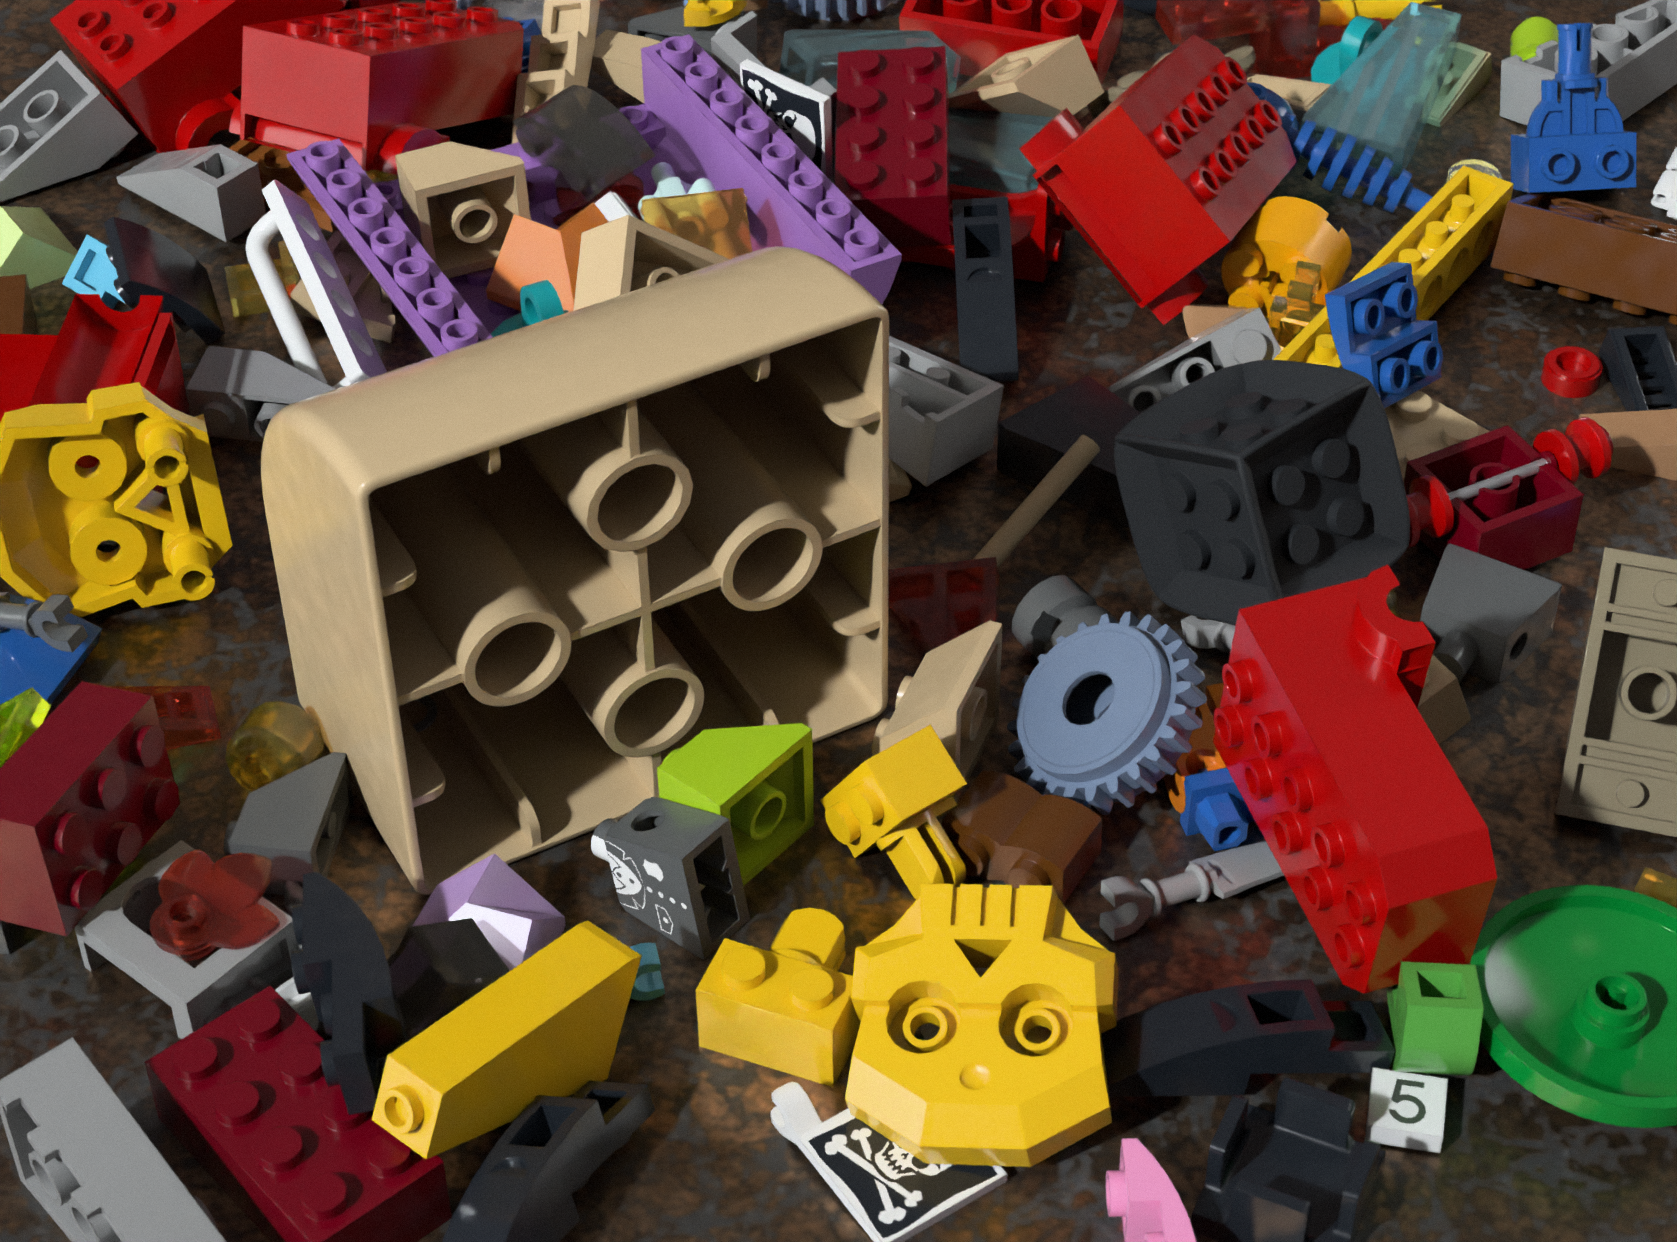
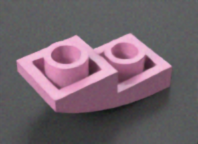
M1137 1138L1122 1139L1119 1170H1107L1106 1202L1109 1217H1122L1124 1242H1196L1189 1216L1166 1172Z

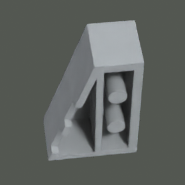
M889 336V459L927 487L993 449L1004 385Z

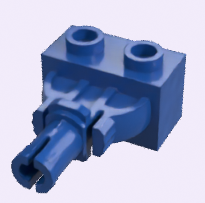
M1593 23L1557 24L1558 73L1555 74V79L1541 80V101L1534 108L1529 118L1526 134L1511 135V183H1514L1513 189L1539 193L1636 187L1637 132L1623 130L1621 115L1615 104L1608 98V77H1595V73H1592Z

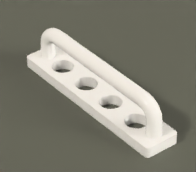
M274 179L262 189L270 211L252 227L247 237L246 254L295 368L328 384L268 252L271 240L279 232L283 236L346 375L333 387L338 389L386 373L383 362L309 204Z

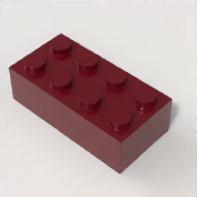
M917 46L903 49H863L838 52L835 186L894 247L951 244L949 87L946 46Z
M271 985L144 1062L160 1121L270 1242H417L452 1218L444 1162L437 1155L428 1159L423 1158L372 1120L374 1110L349 1115L341 1086L328 1087L324 1077L320 1043L325 1040Z

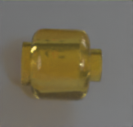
M267 701L254 707L228 741L225 759L230 774L239 786L251 793L322 758L324 739L321 728L312 716L303 709L284 701Z

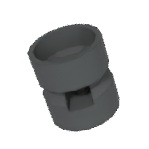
M1065 575L1052 576L1039 582L1025 595L1013 616L1012 633L1016 640L1037 659L1041 654L1046 655L1057 644L1056 639L1061 635L1066 638L1077 632L1078 624L1085 622L1089 627L1098 625L1101 615L1104 614L1110 615L1118 624L1119 620L1107 609L1097 605L1096 600L1076 581Z

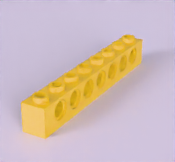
M1463 166L1350 282L1391 262L1411 263L1413 285L1417 290L1418 296L1416 319L1428 321L1495 249L1506 205L1512 198L1514 183ZM1325 306L1273 360L1295 361L1343 368L1332 337L1327 307Z

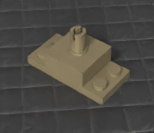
M1604 548L1568 731L1567 750L1555 814L1677 837V559Z

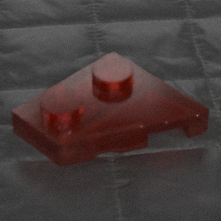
M996 557L888 569V605L925 654L988 621L1000 623V575Z

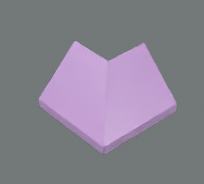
M494 853L436 885L389 965L396 996L401 1000L451 1012L560 937L565 928V917Z

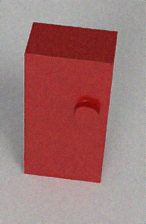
M907 0L899 15L900 48L946 46L947 72L975 76L1006 53L1079 35L1100 84H1103L1123 34L1124 0Z

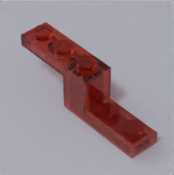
M1157 0L1156 20L1172 45L1183 43L1193 34L1203 40L1250 33L1249 46L1254 47L1256 61L1253 65L1258 73L1289 79L1311 76V68L1317 56L1330 45L1340 42L1349 25H1322L1319 27L1321 4L1318 0ZM1370 18L1382 24L1383 38L1394 41L1403 46L1408 53L1410 52V42L1392 18Z

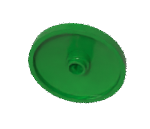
M1568 885L1527 894L1499 910L1480 932L1473 955L1468 964L1476 965L1484 1007L1480 1041L1495 1062L1525 1089L1542 1100L1574 1115L1622 1127L1661 1128L1677 1126V908L1650 896L1625 889L1597 885Z

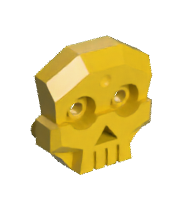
M140 382L91 390L86 398L87 403L37 404L4 413L0 423V577L25 598L45 602L51 595H68L74 606L69 613L80 618L130 599H134L142 608L183 599L189 601L200 600L212 592L215 580L212 578L213 572L211 568L233 545L203 414L193 417L171 408L142 387ZM85 455L94 456L99 460L91 468H82L76 464V461ZM156 485L166 487L168 496L152 489ZM106 540H112L119 544V547L112 552H103L97 548L101 542Z
M920 883L921 895L897 923L867 945L856 947L851 1000L861 1023L852 1054L845 1101L851 1115L925 1164L1032 1167L1112 1123L1101 1033L1116 1027L1119 970L1116 955L1113 952H1109L1079 927L1058 898L1053 886L1020 885L1019 888H1013L1012 885H990V887H983V884H960V887H954L953 884ZM974 968H988V970L980 978ZM931 1023L940 1027L938 1034L930 1040H919L914 1037L915 1031L923 1024ZM1037 1026L1046 1027L1052 1032L1051 1036L1042 1043L1029 1042L1025 1037L1030 1029Z

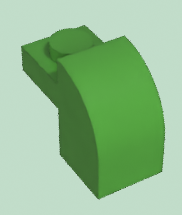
M1401 961L1398 984L1386 989L1392 1027L1391 1043L1395 1049V1054L1391 1061L1392 1070L1406 1073L1470 1076L1476 1064L1484 1011L1476 965Z

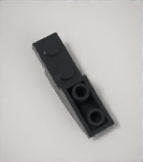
M1008 197L952 200L960 367L995 382L1019 380Z
M318 871L303 874V904L292 906L294 933L299 948H302L291 952L295 986L299 994L311 993L318 1021L324 1022L328 1037L332 1036V1039L321 1041L320 1043L322 1068L328 1087L341 1086L349 1115L373 1111L379 1092L378 1059L387 1057V1055L407 1042L405 1024L383 945L372 923L359 905L337 884Z
M1312 979L1251 983L1192 994L1117 1020L1116 1027L1101 1033L1109 1097L1244 1095L1251 1074L1372 1073L1373 1068L1388 1070L1395 1054V1049L1371 1001H1322Z
M589 1080L571 1098L538 1095L512 1122L491 1149L471 1180L453 1214L442 1242H559L580 1221L571 1194L582 1188L588 1182L589 1176L615 1150L624 1146L630 1140L631 1135L656 1111L648 1085Z

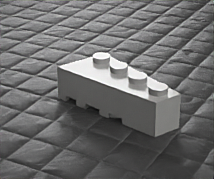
M1650 0L1616 14L1615 24L1596 25L1593 23L1592 73H1595V77H1608V98L1617 107L1622 121L1677 84V0ZM1551 40L1536 46V56L1522 61V57L1514 55L1501 61L1500 117L1524 125L1528 124L1534 108L1541 101V80L1555 79V74L1558 73L1557 41Z
M73 1037L0 1079V1115L20 1180L71 1242H226L219 1233L217 1225L207 1207L198 1197H192Z

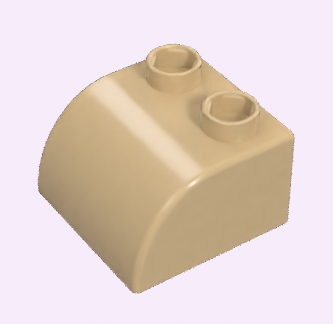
M782 246L756 250L289 404L277 412L269 422L261 451L262 492L298 698L330 753H346L352 789L411 885L420 894L431 895L437 884L494 853L508 865L594 831L605 819L613 818L619 821L647 798H659L657 767L662 764L670 752L677 748H682L704 729L803 723L812 729L813 744L871 721L880 716L887 707L889 315L887 309L860 283L841 268L820 256L797 248ZM428 695L437 705V717L428 728L416 732L413 724L422 721L426 717L428 710L424 704L414 700Z

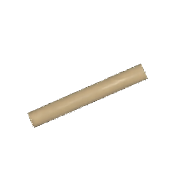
M1081 435L964 568L966 574L972 580L983 585L1100 452L1099 446L1090 437Z

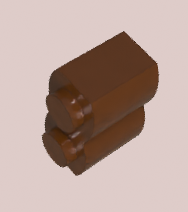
M981 771L958 800L957 805L950 810L941 822L943 830L965 864L966 875L978 876L988 880H1002L1005 884L1012 885L1013 888H1019L1020 885L1053 886L1063 904L1101 853L1102 818L1098 814L1069 798L1051 794L1041 795L1025 782L995 771Z

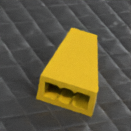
M588 920L577 924L387 1055L372 1120L423 1158L428 1159L514 1121L538 1095L568 1097L575 1094L589 1080L604 1081L608 1079L642 955Z

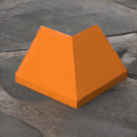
M594 202L556 229L514 214L486 288L487 299L521 311L520 290L522 286L548 280L557 291L563 310L573 311L581 234L586 230L609 221Z

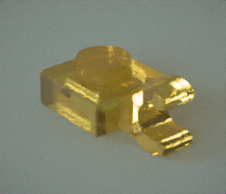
M1298 261L1296 264L1295 281L1290 280L1287 297L1275 295L1269 312V327L1281 350L1326 306L1315 303L1321 275V265Z

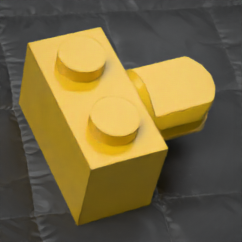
M931 724L865 760L820 800L826 810L825 818L831 833L840 843L848 846L854 858L859 857L876 846L879 847L880 851L885 850L916 900L921 895L920 883L953 884L954 887H957L964 882L966 878L965 864L938 819L957 805L952 795L967 783Z
M804 908L790 913L768 951L724 938L696 988L699 1047L834 1087L855 1045L860 1027V1020L851 1000L853 976L838 972L846 957L843 923L834 914L823 909Z

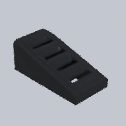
M1650 326L1608 329L1598 353L1603 368L1626 411L1677 409V362L1665 327ZM1645 362L1646 365H1633V363ZM1652 376L1654 378L1638 380V377ZM1661 391L1662 394L1643 395V392ZM1661 405L1669 406V408L1664 409H1648L1647 407Z

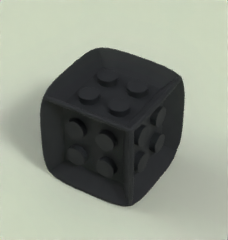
M1256 360L1225 367L1192 382L1142 411L1126 423L1115 436L1114 460L1116 476L1141 567L1156 596L1169 607L1183 613L1236 625L1239 609L1367 577L1370 572L1387 564L1391 567L1400 559L1409 546V508L1388 417L1373 384L1358 373L1327 365L1286 360Z

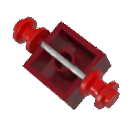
M1582 417L1568 424L1565 435L1555 429L1539 433L1534 439L1532 448L1510 426L1506 425L1408 461L1404 478L1410 518V541L1408 548L1414 547L1420 539L1441 560L1446 546L1451 543L1522 570L1572 552L1584 494L1574 485L1578 480L1579 473L1584 477L1593 479L1608 472L1614 451L1609 433L1591 418Z

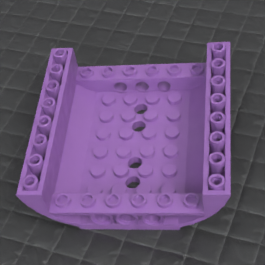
M689 34L668 37L661 43L641 48L644 104L626 106L609 115L589 121H577L566 128L540 136H527L517 143L490 150L522 158L525 165L531 220L554 229L561 226L592 202L596 203L609 191L621 196L638 219L643 221L638 208L639 201L646 195L655 194L657 187L652 178L651 171L657 163L665 162L671 165L675 176H679L685 183L693 185L700 178L709 179L713 183L728 215V223L724 229L728 234L737 257L769 247L797 248L820 256L841 268L860 283L881 304H883L891 289L902 259V254ZM340 139L315 142L305 149L287 154L288 161L433 357L492 338L491 333L503 321L521 313V311L487 299L486 288L494 267L447 279L405 224L399 178L388 182L373 183Z

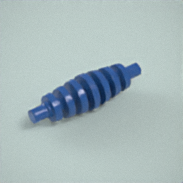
M1286 112L1281 119V126L1288 135L1297 161L1296 164L1301 156L1310 160L1303 176L1312 181L1320 166L1329 170L1321 188L1331 192L1340 175L1349 179L1341 196L1352 199L1358 185H1361L1368 189L1362 203L1372 206L1379 194L1387 198L1382 210L1390 213L1394 212L1396 206L1399 208L1404 206L1418 213L1433 197L1413 187L1414 184L1409 182L1413 174L1404 168L1398 179L1388 175L1394 161L1386 156L1379 169L1370 166L1369 163L1376 150L1368 144L1359 160L1350 156L1358 139L1357 137L1348 133L1340 150H1337L1330 146L1338 131L1337 129L1327 126L1319 141L1311 137L1317 122L1307 119L1301 131L1292 128L1296 115Z

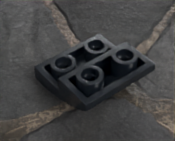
M112 217L104 222L110 244L105 251L118 276L113 283L120 297L130 308L134 309L138 306L140 295L164 296L162 313H172L174 322L182 331L188 332L192 329L207 346L226 334L208 271L201 263L167 237L145 226L117 217Z

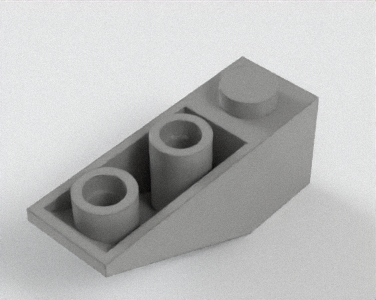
M221 144L158 153L117 177L119 185L225 242L243 234L266 214L258 163Z
M1260 307L1246 308L1191 337L1106 389L1141 413L1160 400L1212 372L1256 360H1273L1282 350Z
M208 346L186 387L191 416L204 415L208 436L263 442L269 422L282 408L289 404L335 390L336 388L264 351Z

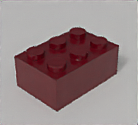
M81 681L0 768V921L68 936L88 911L97 905L105 891L123 870L136 859L140 850L164 822L172 817L176 808L181 804L179 789L174 780L165 745V735L160 726L153 696Z

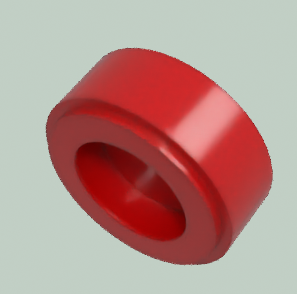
M1576 346L1559 347L1546 354L1541 381L1549 391L1556 395L1567 398L1587 397L1595 393L1599 388L1603 365L1601 360L1589 350Z

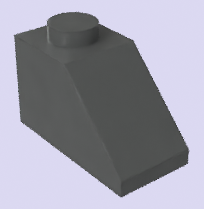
M332 752L248 794L238 821L231 820L229 822L224 838V856L227 861L233 862L236 879L255 892L284 895V885L287 881H295L303 887V874L318 871L327 877L354 802L346 753Z

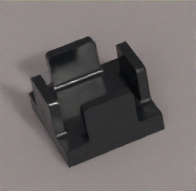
M1285 1078L1278 1090L1275 1112L1250 1105L1249 1099L1234 1094L1209 1147L1205 1184L1191 1215L1193 1232L1218 1242H1354L1382 1174L1386 1151L1380 1149L1381 1144L1367 1139L1364 1143H1361L1351 1137L1356 1104L1347 1097L1291 1078Z

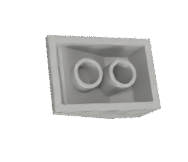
M62 50L58 51L0 103V202L99 169L109 159L118 156L125 149L127 143L138 134Z

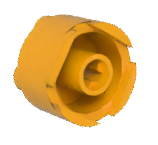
M1287 196L1269 199L1265 206L1258 208L1240 229L1223 259L1221 276L1224 287L1230 296L1228 305L1245 306L1246 308L1260 307L1264 317L1284 322L1292 330L1301 332L1326 306L1325 294L1337 289L1350 264L1352 247L1347 233L1342 227L1338 233L1326 221L1329 213L1310 201Z

